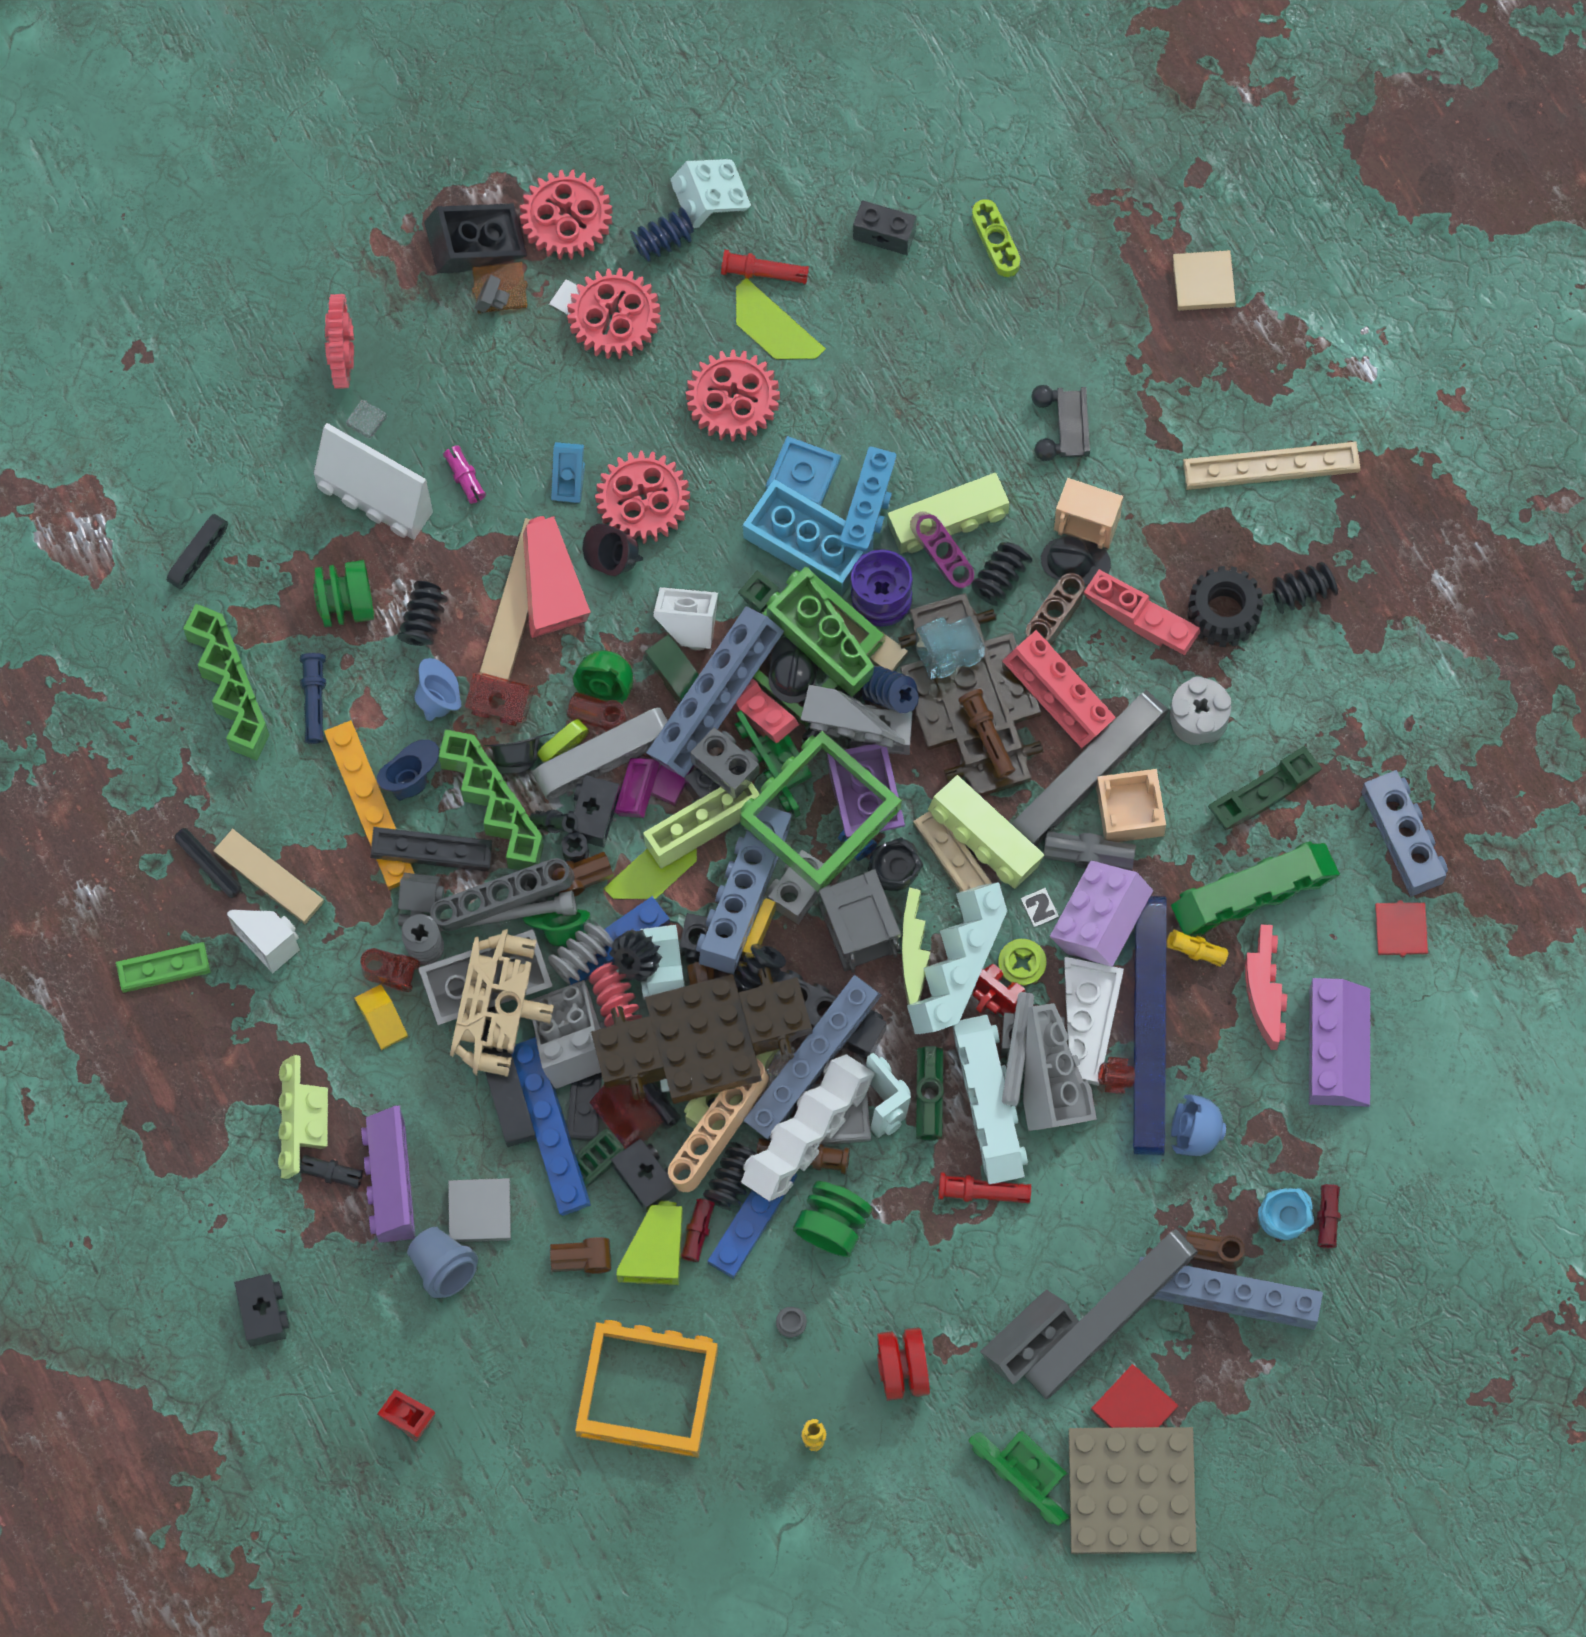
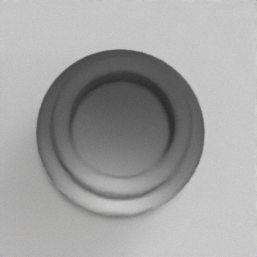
M786 1307L778 1313L776 1327L783 1336L794 1338L801 1335L806 1329V1316L799 1308Z

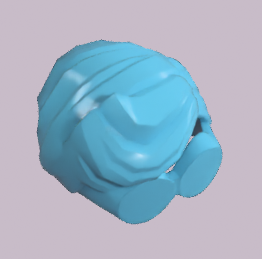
M1285 1188L1269 1192L1258 1209V1220L1261 1227L1268 1235L1281 1240H1292L1298 1237L1314 1223L1311 1198L1301 1188Z

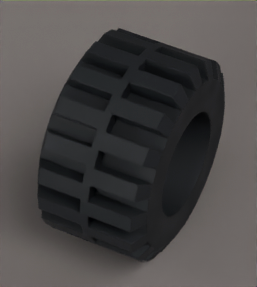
M1219 566L1217 572H1214L1212 568L1207 570L1206 577L1201 574L1197 578L1196 584H1193L1187 615L1188 620H1191L1192 624L1200 627L1198 637L1201 640L1207 637V643L1211 645L1216 641L1220 642L1219 647H1226L1228 642H1231L1232 646H1236L1239 643V639L1245 642L1249 639L1250 633L1254 634L1257 630L1263 609V599H1261L1263 593L1261 588L1256 589L1258 582L1254 578L1248 579L1249 573L1243 570L1240 574L1237 572V567L1231 566L1229 571L1225 570V566ZM1227 596L1235 599L1240 604L1242 611L1232 617H1222L1215 614L1210 609L1208 603L1216 597Z

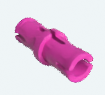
M460 446L452 447L456 458L447 449L443 456L454 472L453 478L455 482L461 485L470 504L478 502L473 491L476 492L481 501L485 498L486 493L475 477L476 471L474 467L469 466Z

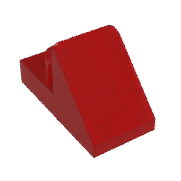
M395 1389L377 1415L384 1421L402 1430L413 1441L417 1442L435 1418L436 1412Z

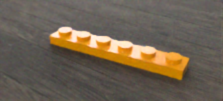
M350 720L325 730L324 734L371 846L373 827L396 829L354 725ZM376 859L388 890L400 886V880L404 873L415 874L411 863Z

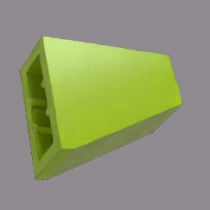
M661 1201L658 1205H651L617 1268V1281L619 1283L679 1285L683 1222L682 1206H677V1203L671 1201Z

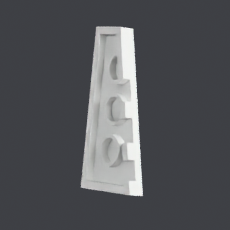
M1064 957L1068 1046L1072 1055H1077L1080 1065L1077 1067L1083 1081L1088 1080L1089 1084L1099 1086L1124 969Z

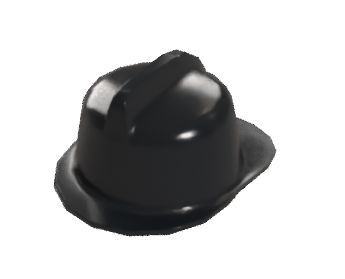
M601 523L593 525L586 532L582 550L587 564L593 569L609 576H617L633 569L636 562L643 561V557L639 555L637 541L631 535Z
M1070 535L1052 540L1044 547L1041 554V565L1045 573L1051 578L1060 580L1061 577L1068 573H1075L1083 579L1084 585H1089L1099 569L1107 574L1109 573L1111 559L1104 548H1098V544Z
M786 636L781 638L773 650L769 671V686L772 693L779 700L787 703H798L805 700L808 686H815L818 666Z
M554 732L515 743L483 745V747H491L496 768L501 774L520 773L528 770L535 763L539 738Z

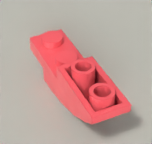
M1100 569L1083 592L1088 599L1107 614L1159 647L1164 644L1186 655L1200 634V627L1151 602L1147 594Z
M753 678L732 707L735 712L741 710L750 726L763 737L767 735L775 743H778L799 725L796 718L764 693L758 682Z
M1261 924L1258 933V952H1247L1245 959L1246 989L1250 1008L1262 1037L1271 1050H1277L1279 1042L1285 1041L1286 1023H1281L1280 1020L1281 1012H1286L1287 994H1282V984L1270 983L1276 980V964H1271V953H1277L1278 935H1272L1273 925Z

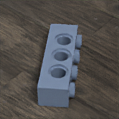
M1397 770L1365 782L1361 793L1410 897L1442 885L1448 868L1442 856L1438 857L1436 854L1434 837L1429 829L1425 830L1421 822L1423 815L1418 804H1413L1408 795L1411 792L1407 780L1404 777L1400 778ZM1391 801L1397 802L1401 809L1393 811L1387 807V803ZM1409 828L1414 835L1405 837L1401 835L1399 829ZM1413 854H1421L1425 857L1426 862L1417 863L1411 856Z

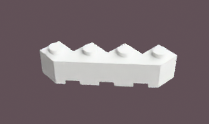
M847 1054L831 1059L824 1067L823 1075L825 1076L821 1085L803 1092L798 1099V1109L794 1118L778 1123L770 1134L772 1140L768 1149L748 1158L744 1165L745 1173L741 1183L769 1201L785 1195L793 1186V1183L790 1181L799 1168L805 1171L819 1154L818 1146L825 1136L831 1139L846 1121L844 1115L851 1105L858 1107L865 1098L875 1072Z

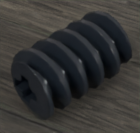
M1000 543L997 547L998 551L993 552L991 560L985 563V569L980 570L977 575L978 578L973 579L971 583L975 594L993 606H998V602L995 600L996 597L1005 600L1006 594L1002 591V588L1008 591L1013 589L1012 584L1008 581L1009 579L1015 582L1019 581V576L1015 571L1017 570L1021 573L1026 571L1025 566L1021 562L1031 564L1033 561L1026 551L1014 543Z
M1318 562L1316 569L1310 565L1305 568V572L1298 569L1294 572V576L1291 573H1286L1283 580L1277 576L1272 581L1274 602L1281 614H1284V604H1287L1290 610L1293 611L1295 610L1296 600H1298L1302 607H1305L1306 597H1309L1312 603H1316L1317 593H1320L1324 600L1328 598L1327 590L1329 589L1335 596L1338 595L1335 578L1324 562Z
M416 581L414 583L415 590L410 594L412 601L407 603L408 611L403 616L405 622L400 625L401 633L397 635V638L402 642L415 646L433 645L434 640L428 634L435 635L438 630L431 626V623H441V618L434 614L444 613L445 609L438 602L446 603L448 598L441 594L442 591L439 586L428 581Z
M753 944L751 946L752 953L748 952L744 955L745 962L740 961L737 964L738 970H735L733 974L738 994L739 992L761 986L758 970L761 968L765 978L764 968H770L773 980L779 974L780 968L786 965L785 957L773 947Z
M731 1142L733 1147L726 1148L725 1154L728 1158L720 1160L722 1168L715 1169L714 1175L717 1179L709 1181V1187L712 1190H705L703 1193L707 1200L728 1211H731V1205H741V1202L735 1197L736 1194L746 1196L747 1192L741 1187L743 1184L741 1180L745 1173L744 1165L750 1156L756 1155L750 1148L736 1142Z

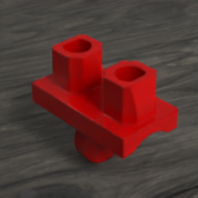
M991 964L985 969L982 968L975 984L972 996L980 1002L976 1010L981 1014L987 1008L994 1014L999 1012L1003 1016L1004 1013L1015 1014L1018 994L1025 992V988L1017 982H1012L1008 987H1005L999 982L1004 974L995 964Z

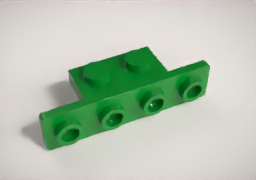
M741 710L736 713L738 722L734 725L742 739H749L752 744L749 751L757 757L758 763H763L767 770L763 773L766 780L771 777L775 779L782 772L781 767L791 756L796 758L799 755L798 750L788 734L778 743H775L767 735L758 738ZM807 765L780 791L781 796L778 797L785 812L791 811L795 818L801 815L800 809L789 790L812 777Z
M1023 1431L1018 1432L1002 1452L981 1432L970 1437L968 1441L973 1445L972 1450L981 1459H987L996 1467L995 1472L1005 1481H1011L1018 1488V1494L1025 1501L1033 1502L1041 1510L1040 1514L1047 1522L1060 1526L1070 1518L1048 1496L1065 1477L1067 1472Z

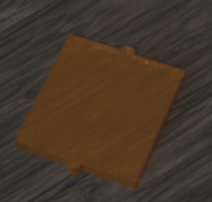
M522 262L472 268L474 279L472 293L476 295V301L483 283L492 275L501 279L498 290H503L510 294L507 304L503 306L502 310L527 307L525 288L528 287V283L524 281ZM491 305L486 312L500 311V309Z

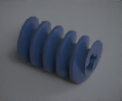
M681 207L678 209V216L674 212L668 213V221L661 216L658 218V226L651 221L647 224L648 231L643 226L637 228V235L633 231H630V235L639 254L647 262H650V252H653L659 258L661 257V247L669 253L671 252L670 243L672 242L678 248L682 247L681 238L683 237L688 243H691V233L694 232V228L687 212Z
M874 666L873 677L861 688L863 699L899 713H908L918 705L919 695L914 679L882 666Z

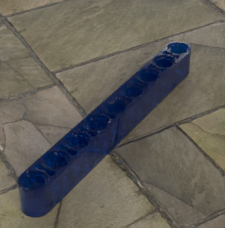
M1150 896L1135 924L1133 1155L1164 1156L1166 896Z

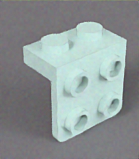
M730 159L686 161L670 179L680 206L687 212L693 228H699L712 212L746 211L750 207V201L736 166Z
M872 1053L867 1057L865 1067L875 1072L870 1085L884 1102L875 1108L870 1130L879 1138L885 1133L891 1135L901 1126V1121L907 1116L911 1092L902 1080H897L893 1076L888 1062L883 1057L878 1058L876 1054Z

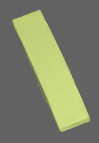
M909 888L902 939L903 979L908 1005L920 1001L926 978L924 968L928 967L930 962V951L920 949L926 921L916 919L921 890Z

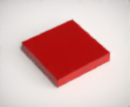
M1132 1364L1091 1408V1411L1109 1428L1160 1427L1179 1405Z

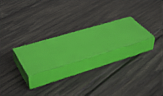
M204 942L116 962L123 993L211 973Z

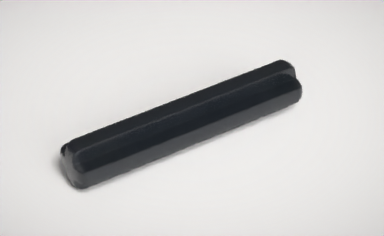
M182 828L175 834V841L229 898L236 897L242 891L239 882L187 828Z

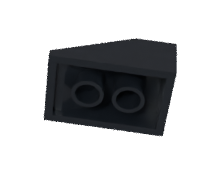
M514 203L437 206L424 221L437 273L466 272L527 256Z

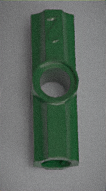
M936 1046L917 1048L916 1139L923 1141L942 1139L944 1049ZM926 1088H932L937 1091L938 1095L933 1099H927L921 1093Z

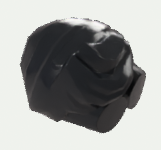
M900 837L878 846L871 852L868 871L876 870L883 890L899 891L906 889L913 883L923 867V862L914 844Z

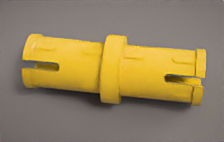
M1173 930L1167 938L1166 944L1168 948L1183 952L1193 960H1205L1219 967L1222 964L1224 965L1227 960L1228 950L1226 948L1210 944L1203 937H1191Z
M817 1419L807 1421L802 1430V1440L806 1447H810L809 1450L811 1451L820 1450L826 1440L825 1428L822 1423H818L819 1420Z

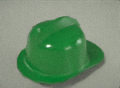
M576 909V915L563 916V914L552 912L523 917V922L531 927L542 929L547 941L552 946L567 947L566 941L568 939L577 941L575 937L577 931L585 933L584 925L590 918V912Z

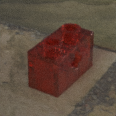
M478 671L473 673L465 707L472 709L471 714L475 716L489 718V714L501 717V723L517 726L518 722L522 723L527 720L535 687ZM501 693V698L506 701L504 704L497 706L498 703L496 700H493V696Z
M603 1085L589 1103L625 1149L639 1139H642V1141L648 1140L664 1122L646 1098L641 1099L638 1089L639 1100H635L632 1097L630 1085H617L605 1088V1085Z

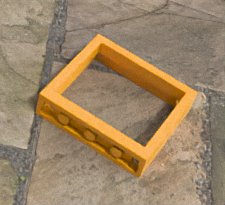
M604 1320V1324L596 1322L575 1429L577 1437L698 1458L718 1355V1343H713V1339L706 1336H695L694 1339L682 1337L683 1334L677 1331L666 1330L664 1334L652 1332V1328L642 1325H635L634 1329L622 1327V1323L613 1320ZM604 1336L706 1354L691 1438L588 1420Z

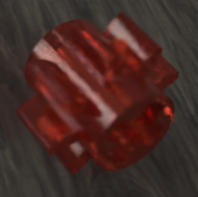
M1108 1057V1063L1103 1062L1100 1065L1098 1082L1100 1085H1106L1105 1092L1124 1094L1125 1088L1133 1086L1135 1070L1133 1066L1127 1065V1058Z

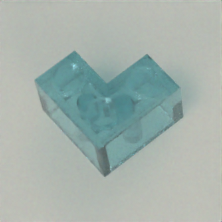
M970 616L949 625L945 618L942 617L916 628V651L930 679L937 676L939 678L947 677L956 668L963 665L967 667L975 665L984 657L985 645Z

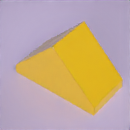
M381 984L354 997L381 1050L408 1037L390 997Z

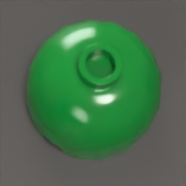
M599 650L583 658L573 676V683L581 696L584 697L587 694L595 698L592 702L593 704L605 708H616L627 700L632 690L634 679L631 666L621 655L612 651Z

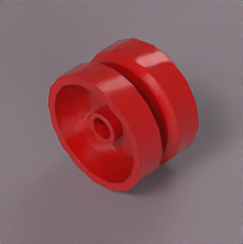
M920 1327L904 1329L902 1334L903 1349L900 1350L897 1336L893 1331L877 1333L878 1369L880 1380L884 1385L886 1400L891 1401L903 1398L905 1394L904 1379L908 1378L909 1389L914 1397L930 1395L926 1355Z

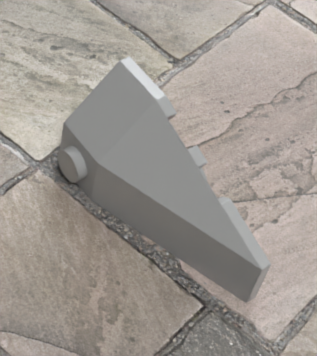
M1054 1003L1028 1007L1023 1095L1028 1131L1097 1120L1092 1089L1088 1080L1083 1081L1077 1067L1080 1065L1077 1055H1072L1067 1044L1068 1034Z

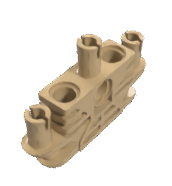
M508 929L503 930L499 935L479 941V936L475 937L450 1056L454 1057L455 1053L459 1055L462 1061L473 1068V1074L476 1076L478 1071H484L508 1077V1067L511 1065L512 1058L483 1053V1048L492 1050V1047H495L497 1051L502 1052L505 1049L508 1053L513 1054L521 1017L550 1024L552 1018L551 1014L553 1013L554 1005L525 1000L532 962L526 961V964H521V960L515 959V962H511L510 958L503 957V953H510L533 959L537 940L508 935ZM487 948H496L493 958L479 955V951ZM498 963L503 964L499 985L494 984ZM492 992L500 993L495 1000L497 1013L488 1012ZM511 998L517 1002L518 1006L514 1012L506 1013L500 1008L501 1002L504 999ZM486 1020H490L487 1041H482ZM461 1042L475 1043L474 1054L464 1049L460 1045Z

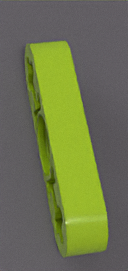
M980 200L973 206L972 221L996 272L1003 277L1014 276L1020 269V255L996 204L991 200ZM981 210L990 213L989 220L991 225L988 227L985 217L983 215L980 216ZM998 232L1004 236V241L1000 244H993L988 240V236L991 233ZM1004 250L1007 260L1012 261L1011 267L1002 264L1003 255L1001 252Z

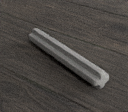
M1020 992L1018 994L1002 1102L1005 1105L1016 1106L1019 1102L1026 1056L1028 1007H1033L1034 995L1031 993Z

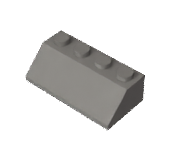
M533 929L515 935L516 937L537 940ZM536 942L533 959L503 953V957L510 958L511 962H515V959L521 960V964H526V961L532 962L526 995L552 987L538 942ZM496 948L480 950L479 955L493 958ZM472 950L418 968L437 1025L456 1020L458 1017ZM498 963L494 984L499 985L503 964ZM492 992L489 1008L495 1006V1000L500 993ZM511 998L504 999V1000L501 1002V1004L506 1003V1002H509V1001H512V1000H514V999H511Z

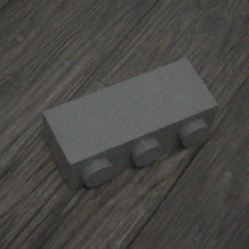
M1046 1289L992 1339L980 1353L995 1373L1014 1385L1079 1320L1065 1301Z

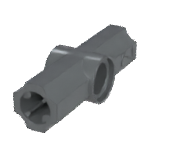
M1047 831L1043 858L1071 862L1082 869H1086L1090 861H1095L1132 871L1136 845L1107 841L1104 837L1093 833H1082L1079 836Z

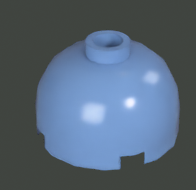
M1191 1094L1185 1095L1183 1098L1187 1099L1185 1104H1178L1173 1117L1171 1136H1177V1145H1172L1176 1154L1202 1156L1211 1152L1219 1141L1224 1139L1226 1124L1223 1123L1219 1108L1211 1100Z

